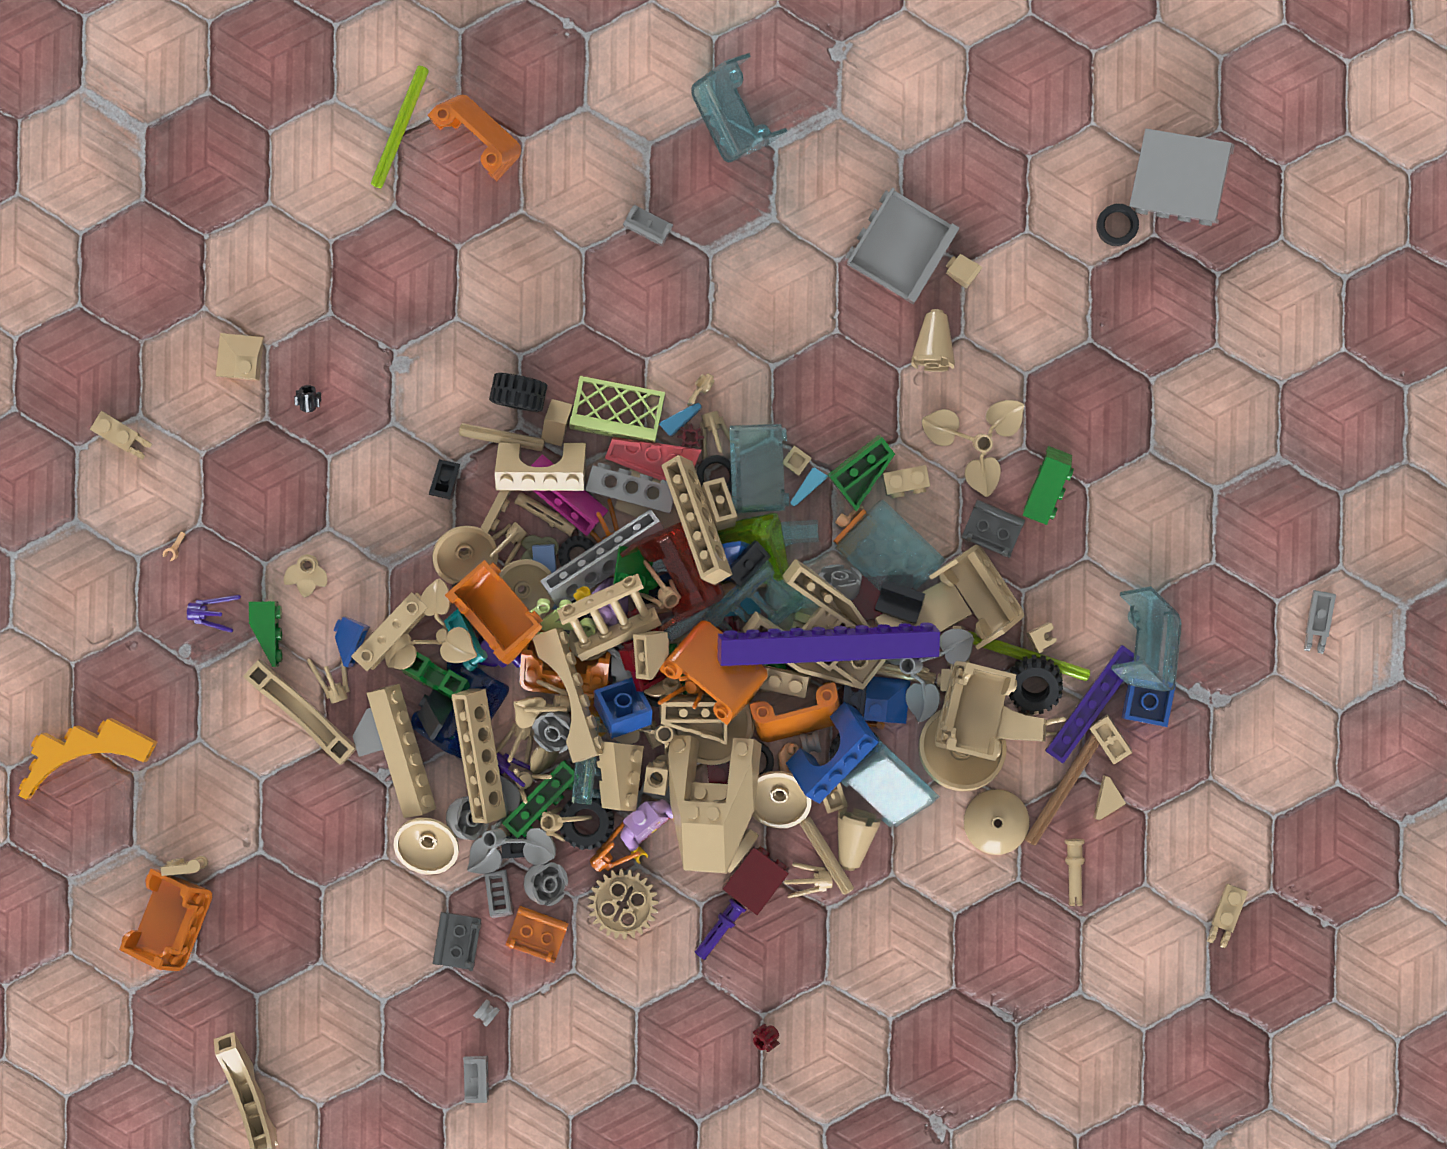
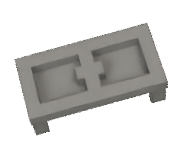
M634 205L623 226L663 246L673 224Z
M488 1056L463 1057L464 1100L466 1103H487L489 1100Z

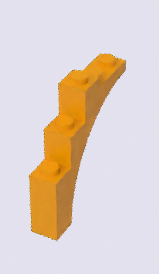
M113 718L101 722L97 730L99 735L79 725L74 726L73 729L69 728L64 737L66 742L48 733H41L40 736L36 735L31 744V747H33L31 753L37 756L38 759L35 758L30 764L29 770L31 772L28 778L22 780L19 786L21 791L18 796L25 800L32 798L40 784L54 770L77 757L92 753H114L129 756L141 762H147L158 742Z

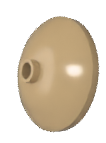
M460 526L444 533L434 546L432 555L434 568L443 580L450 584H455L461 581L484 560L489 564L494 562L497 565L498 554L492 559L489 557L497 548L496 543L486 531L478 527ZM461 548H467L466 551H460Z
M522 559L508 564L501 570L502 572L499 575L530 611L537 606V601L541 598L550 601L549 612L552 610L554 602L541 583L542 579L552 574L546 566L534 560ZM523 585L525 587L524 591L518 592V588ZM549 612L541 613L539 616L543 619Z
M784 771L766 772L758 776L755 810L752 816L760 823L769 827L789 828L799 824L807 817L811 809L812 799L805 796L793 774Z
M1001 789L987 790L978 794L967 806L964 814V829L970 842L982 852L993 855L1006 854L1016 849L1024 841L1029 830V815L1023 802L1011 792ZM996 819H1000L1002 821L1000 827L994 826V821Z
M415 818L405 822L396 832L394 850L398 859L407 868L422 874H438L448 870L455 863L459 853V843L456 835L444 823L431 818Z

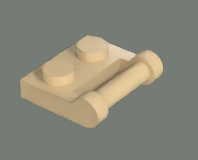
M199 856L188 862H184V858L171 859V861H167V865L161 867V876L198 872L200 869L207 867L208 859L205 856Z

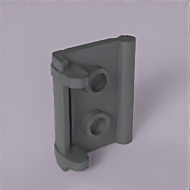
M977 500L961 538L1010 558L1025 519Z
M441 912L432 964L473 971L479 931L481 929V918Z

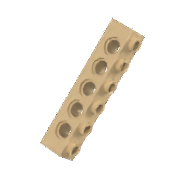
M678 455L661 466L702 580L715 585L733 574L693 462Z
M471 688L452 694L472 821L474 823L488 824L507 816L486 689Z

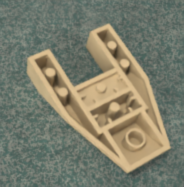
M797 559L792 562L782 577L787 584L819 605L802 628L803 630H812L813 627L834 629L835 626H844L848 629L855 628L858 625H866L870 628L850 599ZM756 611L742 628L745 633L751 629L758 630L759 632H768L769 629L784 631ZM887 659L787 664L798 672L864 690Z
M673 735L669 743L668 752L670 804L683 869L685 871L728 872L755 810L762 746L755 739L733 738L728 784L695 782L699 740L689 735Z

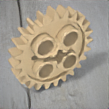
M621 868L618 875L612 870V877L603 874L605 881L603 882L598 879L596 882L599 888H591L596 894L589 895L588 897L594 901V903L588 904L589 908H594V911L589 916L597 917L593 924L601 923L599 931L606 928L608 929L606 936L614 932L615 939L618 938L619 934H622L623 939L626 940L629 933L632 938H635V931L642 935L643 926L648 929L650 928L647 921H655L651 913H658V909L654 908L653 905L658 904L659 901L652 899V897L657 895V892H650L653 883L646 885L647 877L642 880L639 879L640 872L633 876L632 869H629L628 873L624 874V870ZM615 884L623 885L624 893L621 895L615 894L612 889ZM632 886L633 891L627 900L629 907H624L618 920L614 921L613 918L620 907V903L617 901H622L629 887ZM634 894H641L644 897V902L637 905L633 903L632 896ZM604 904H612L615 911L612 914H606L603 911ZM623 914H632L634 922L625 924L622 920Z

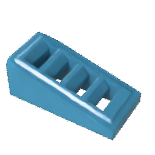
M695 403L661 421L659 425L670 437H673L681 427L687 424L702 409V406L699 403Z

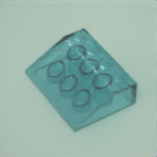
M879 500L835 547L879 591H881L884 580L917 590L946 561L884 500Z

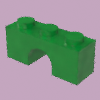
M417 652L415 661L410 667L401 669L405 675L432 690L435 689L451 700L452 694L468 690L470 687L467 679L451 670L446 671L438 667L428 657Z

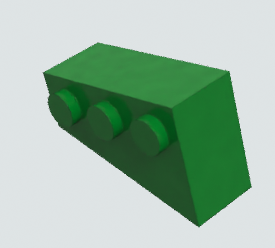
M878 435L827 474V476L849 505L857 512L867 494L870 493L873 485L882 475L895 453L883 437Z
M1047 446L1046 456L1039 467V473L1032 485L1022 516L1045 525L1048 524L1049 519H1054L1058 509L1055 507L1058 499L1062 500L1066 490L1063 485L1066 480L1070 481L1074 468H1071V454Z

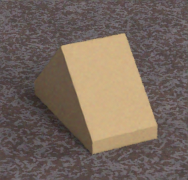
M554 399L551 400L541 436L546 443L562 447L573 404Z
M1105 775L1102 777L1093 816L1097 820L1103 819L1126 804L1111 778Z
M840 783L823 800L827 813L848 807Z

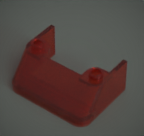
M681 522L633 543L620 553L623 558L640 550L644 559L649 562H656L662 559L679 591L681 598L678 604L672 608L675 617L661 626V631L691 618L714 605L724 596V589L720 582L714 585L701 579Z

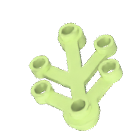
M545 598L539 599L537 606L531 610V613L536 611L540 615L541 613L549 612L550 601ZM570 600L560 601L559 608L543 618L541 622L543 626L541 629L546 632L555 628L574 630L570 622L562 625L561 621H556L560 618L557 610L566 604H572ZM583 618L580 624L587 637L595 634V622L591 618Z

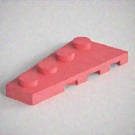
M613 437L605 459L661 481L666 480L662 464L680 455L692 461L695 468L702 449Z

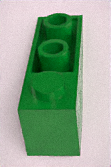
M278 601L249 602V625L272 667H278L279 662H282L283 659L282 649H279V640H282V628L279 627L278 619L282 618V607L278 606Z

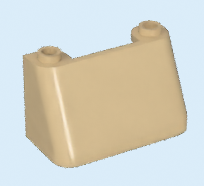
M956 661L950 674L935 737V746L996 761L1002 749L996 734L1005 696L1010 695L1011 692L1016 690V674L968 662Z

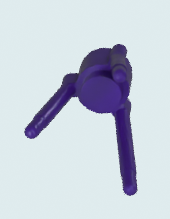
M235 595L208 600H196V603L188 604L187 619L194 620L195 624H203L232 633V628L203 620L207 616H222L221 612L208 611L207 606L204 605L238 600L241 596Z
M498 752L496 755L500 775L503 776L502 774L506 773L519 785L525 787V783L509 770L511 766L507 761L509 755L507 753L502 755ZM515 758L512 759V763L531 771L530 766Z

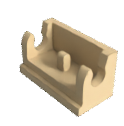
M1047 622L1026 633L1036 653L1043 652L1044 648L1056 642L1057 638H1052L1045 634L1054 629L1052 623Z
M1106 714L1101 720L1091 725L1090 730L1113 764H1116L1132 753L1131 747L1109 714Z

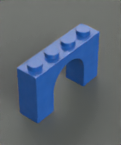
M846 702L830 716L840 733V746L832 760L820 766L813 755L799 748L786 762L787 767L805 796L819 804L879 743L859 710Z

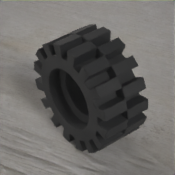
M583 536L569 537L559 548L558 559L561 566L571 561L570 552L573 548L582 547L587 551L595 546V544Z

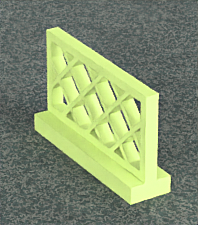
M580 376L569 423L570 429L609 437L656 443L665 392ZM583 382L593 384L597 391L586 397L582 391ZM608 387L614 388L618 394L609 401H607L602 393ZM629 391L635 392L639 397L631 405L623 397ZM600 394L605 403L594 409L589 400ZM651 395L660 397L659 404L652 409L645 402V399ZM621 398L626 408L616 414L610 404ZM587 402L592 412L586 416L578 415V407ZM642 402L648 412L637 417L632 408ZM606 406L609 407L614 415L608 420L601 419L597 413ZM629 410L635 420L625 424L619 416ZM650 414L655 420L654 429L644 427L640 420Z

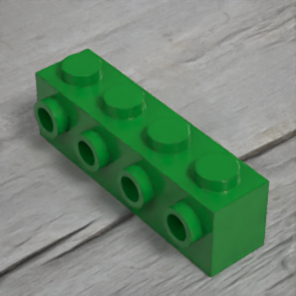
M563 760L550 774L552 775L551 779H545L527 797L528 802L526 804L522 802L502 823L517 839L521 835L526 837L527 832L533 829L531 824L536 819L541 821L542 813L548 812L546 809L552 803L556 806L564 798L562 793L567 788L571 791L580 782L577 779L580 774L566 760Z

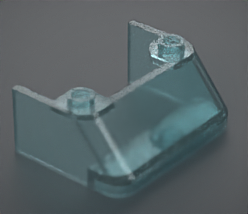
M750 53L722 62L691 87V94L721 157L728 163L741 159L769 145L788 132L786 128L771 133L770 129L764 124L755 127L737 91V88L743 83V73L739 65L751 57Z
M1151 586L1120 592V597L1130 605L1128 620L1137 629L1134 661L1112 665L1111 669L1130 686L1163 692L1174 690L1182 626L1178 612Z

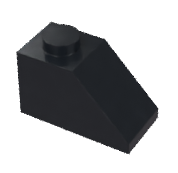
M435 689L432 690L429 696L425 694L418 704L422 707L418 717L429 738L432 740L435 739L453 708V701Z

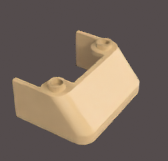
M979 545L972 546L929 576L932 580L939 575L940 580L944 584L949 586L956 585L979 621L976 623L975 632L982 641L975 646L977 650L1006 633L1024 617L1022 607L985 551Z

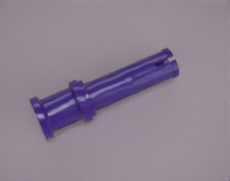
M733 898L729 900L730 904L724 912L719 913L717 923L694 951L703 960L707 959V956L726 931L736 925L735 921L740 914L747 910L737 900Z

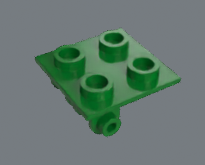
M619 546L613 585L628 576L638 574L644 587L639 590V593L649 594V590L657 588L658 583L651 577L650 572L643 564V561L646 560L651 567L653 566L655 550Z

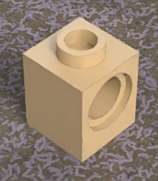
M653 760L646 767L643 792L665 796L669 783V766L665 761ZM652 773H660L663 780H655L652 777Z

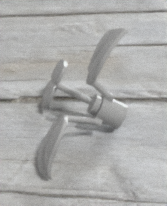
M950 629L940 636V648L943 651L939 652V657L945 654L947 662L953 665L956 661L966 662L972 653L973 635L963 629ZM936 657L887 659L891 664L899 665L900 670L904 674H911V678H915L920 682L912 684L908 688L906 702L918 722H923L930 718L940 704V692L936 685H926L925 680L919 677L917 673L922 670L924 661Z
M500 775L506 816L508 817L509 811H514L520 805L521 795L519 788L513 782ZM504 817L491 826L492 830L484 832L482 838L474 841L470 850L467 871L478 874L496 871L501 866L503 860L502 853L496 848L506 843H525L523 854L526 860L533 865H543L555 858V843L552 837L547 836L546 831L540 828L530 829L527 832V839H507L505 832L498 829L507 818Z

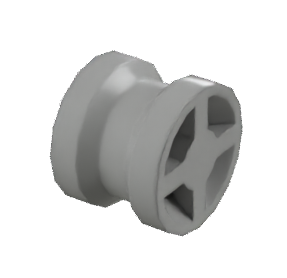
M813 731L809 735L805 733L800 734L803 750L808 753L813 751L821 752L817 731Z
M486 999L473 1016L476 1019L480 1018L483 1021V1025L487 1027L500 1009L490 1005V1001Z

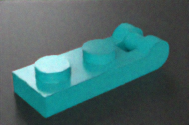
M457 609L444 620L448 632L456 627H462L469 632L477 657L463 662V665L467 670L473 671L477 667V663L483 662L488 656L485 650L481 648L469 620Z

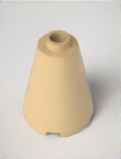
M932 309L925 315L911 359V365L914 368L918 369V365L924 366V371L945 372L948 371L950 366L954 369L955 360L948 316L942 310Z
M847 808L839 809L838 862L842 865L843 869L854 871L855 868L860 867L881 823V818L876 819V814L856 808L853 809V812H847Z

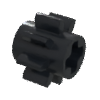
M304 385L299 390H296L294 403L296 406L300 405V410L303 412H313L316 410V407H320L321 392H316L314 386Z

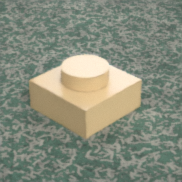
M793 446L781 464L799 476L812 458L796 446Z

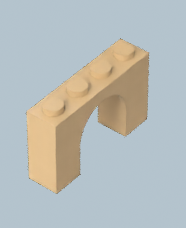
M499 443L495 467L496 490L584 491L587 462L586 443H564L562 459L548 467H531L524 464L521 460V443Z

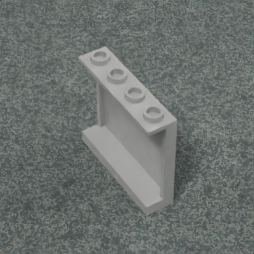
M1145 128L1129 206L1135 209V212L1138 214L1148 215V211L1155 212L1157 217L1169 219V215L1178 216L1177 220L1183 222H1190L1191 219L1199 220L1201 225L1212 226V223L1219 224L1217 219L1230 155L1233 154L1235 145L1230 142Z
M892 187L890 192L886 190L879 201L882 205L879 210L874 209L868 219L871 222L867 229L863 227L857 239L860 242L857 247L854 248L852 246L847 253L846 258L849 259L847 265L914 305L957 234L959 227L953 223L952 225L899 194Z

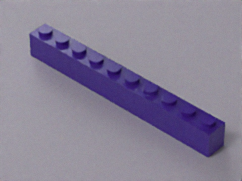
M902 623L897 627L880 624L873 628H869L866 625H858L855 628L848 629L844 626H835L834 629L813 627L812 630L791 628L790 631L769 629L768 632H759L758 630L751 629L747 630L746 633L728 630L723 634H718V661L721 666L939 657L940 631L932 623H921L920 626Z

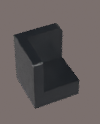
M513 834L506 835L507 839H517ZM521 835L518 839H527V836ZM506 843L501 845L502 859L524 857L523 848L525 843Z

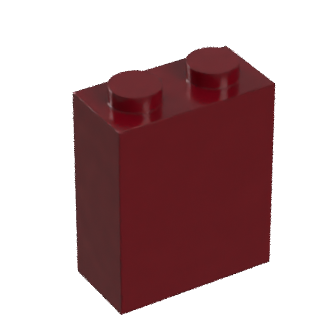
M759 846V848L752 847L722 888L756 915L760 913L789 874L786 870L788 866L779 859L776 861L769 857L770 852L762 846Z

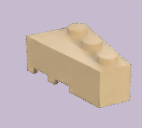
M675 696L660 705L659 718L661 724L685 732H691L706 739L710 738L727 745V725L716 717L713 707L717 701L711 696H702L696 709H693L692 706L697 696Z
M603 741V754L599 755L600 760H597V767L601 768L602 780L599 781L602 808L635 812L644 746Z

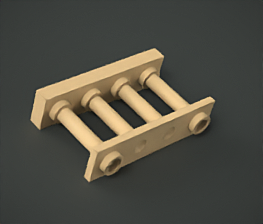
M638 574L628 576L612 586L572 604H566L557 610L562 625L570 622L579 639L574 644L581 661L632 639L633 634L644 633L662 625L655 607L647 609L639 593V590L644 587ZM631 595L639 614L628 619L618 600ZM611 604L619 623L607 628L598 609ZM588 613L591 614L599 630L598 633L587 637L578 620L579 617Z
M411 592L351 656L366 671L370 668L374 670L385 659L386 651L402 634H409L426 616L423 612L428 607L420 600L421 595L418 592L416 594Z

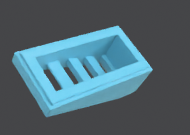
M815 467L812 468L791 500L790 505L793 507L798 505L825 481L828 476Z

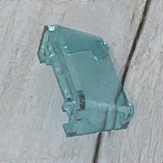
M782 424L729 426L732 502L736 513L785 511V506H789V493L784 492L783 441H787L786 428H782Z
M878 739L879 743L855 766L841 783L845 787L851 785L883 815L881 820L889 827L892 825L898 827L932 805L940 796Z

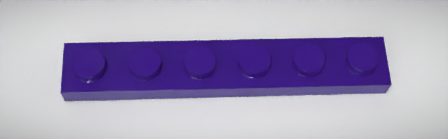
M1123 645L1118 648L1045 749L1048 754L1062 764L1066 761L1140 657Z

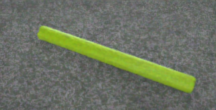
M417 66L372 178L371 185L381 189L384 185L429 73L426 67Z
M968 631L973 635V645H977L982 641L976 633ZM996 639L983 646V648L1022 661V657L1025 656L1030 659L1034 654H1036V658H1040L1042 655ZM1046 656L1047 661L1051 659L1054 661V666L1058 665L1060 673L1084 681L1089 679L1090 670Z

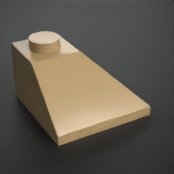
M220 333L216 376L259 381L264 337Z

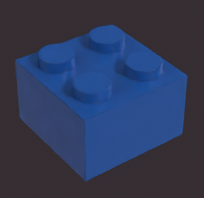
M1129 675L1121 718L1168 727L1176 684Z
M632 677L594 690V706L611 739L652 725V708L644 693L636 690Z

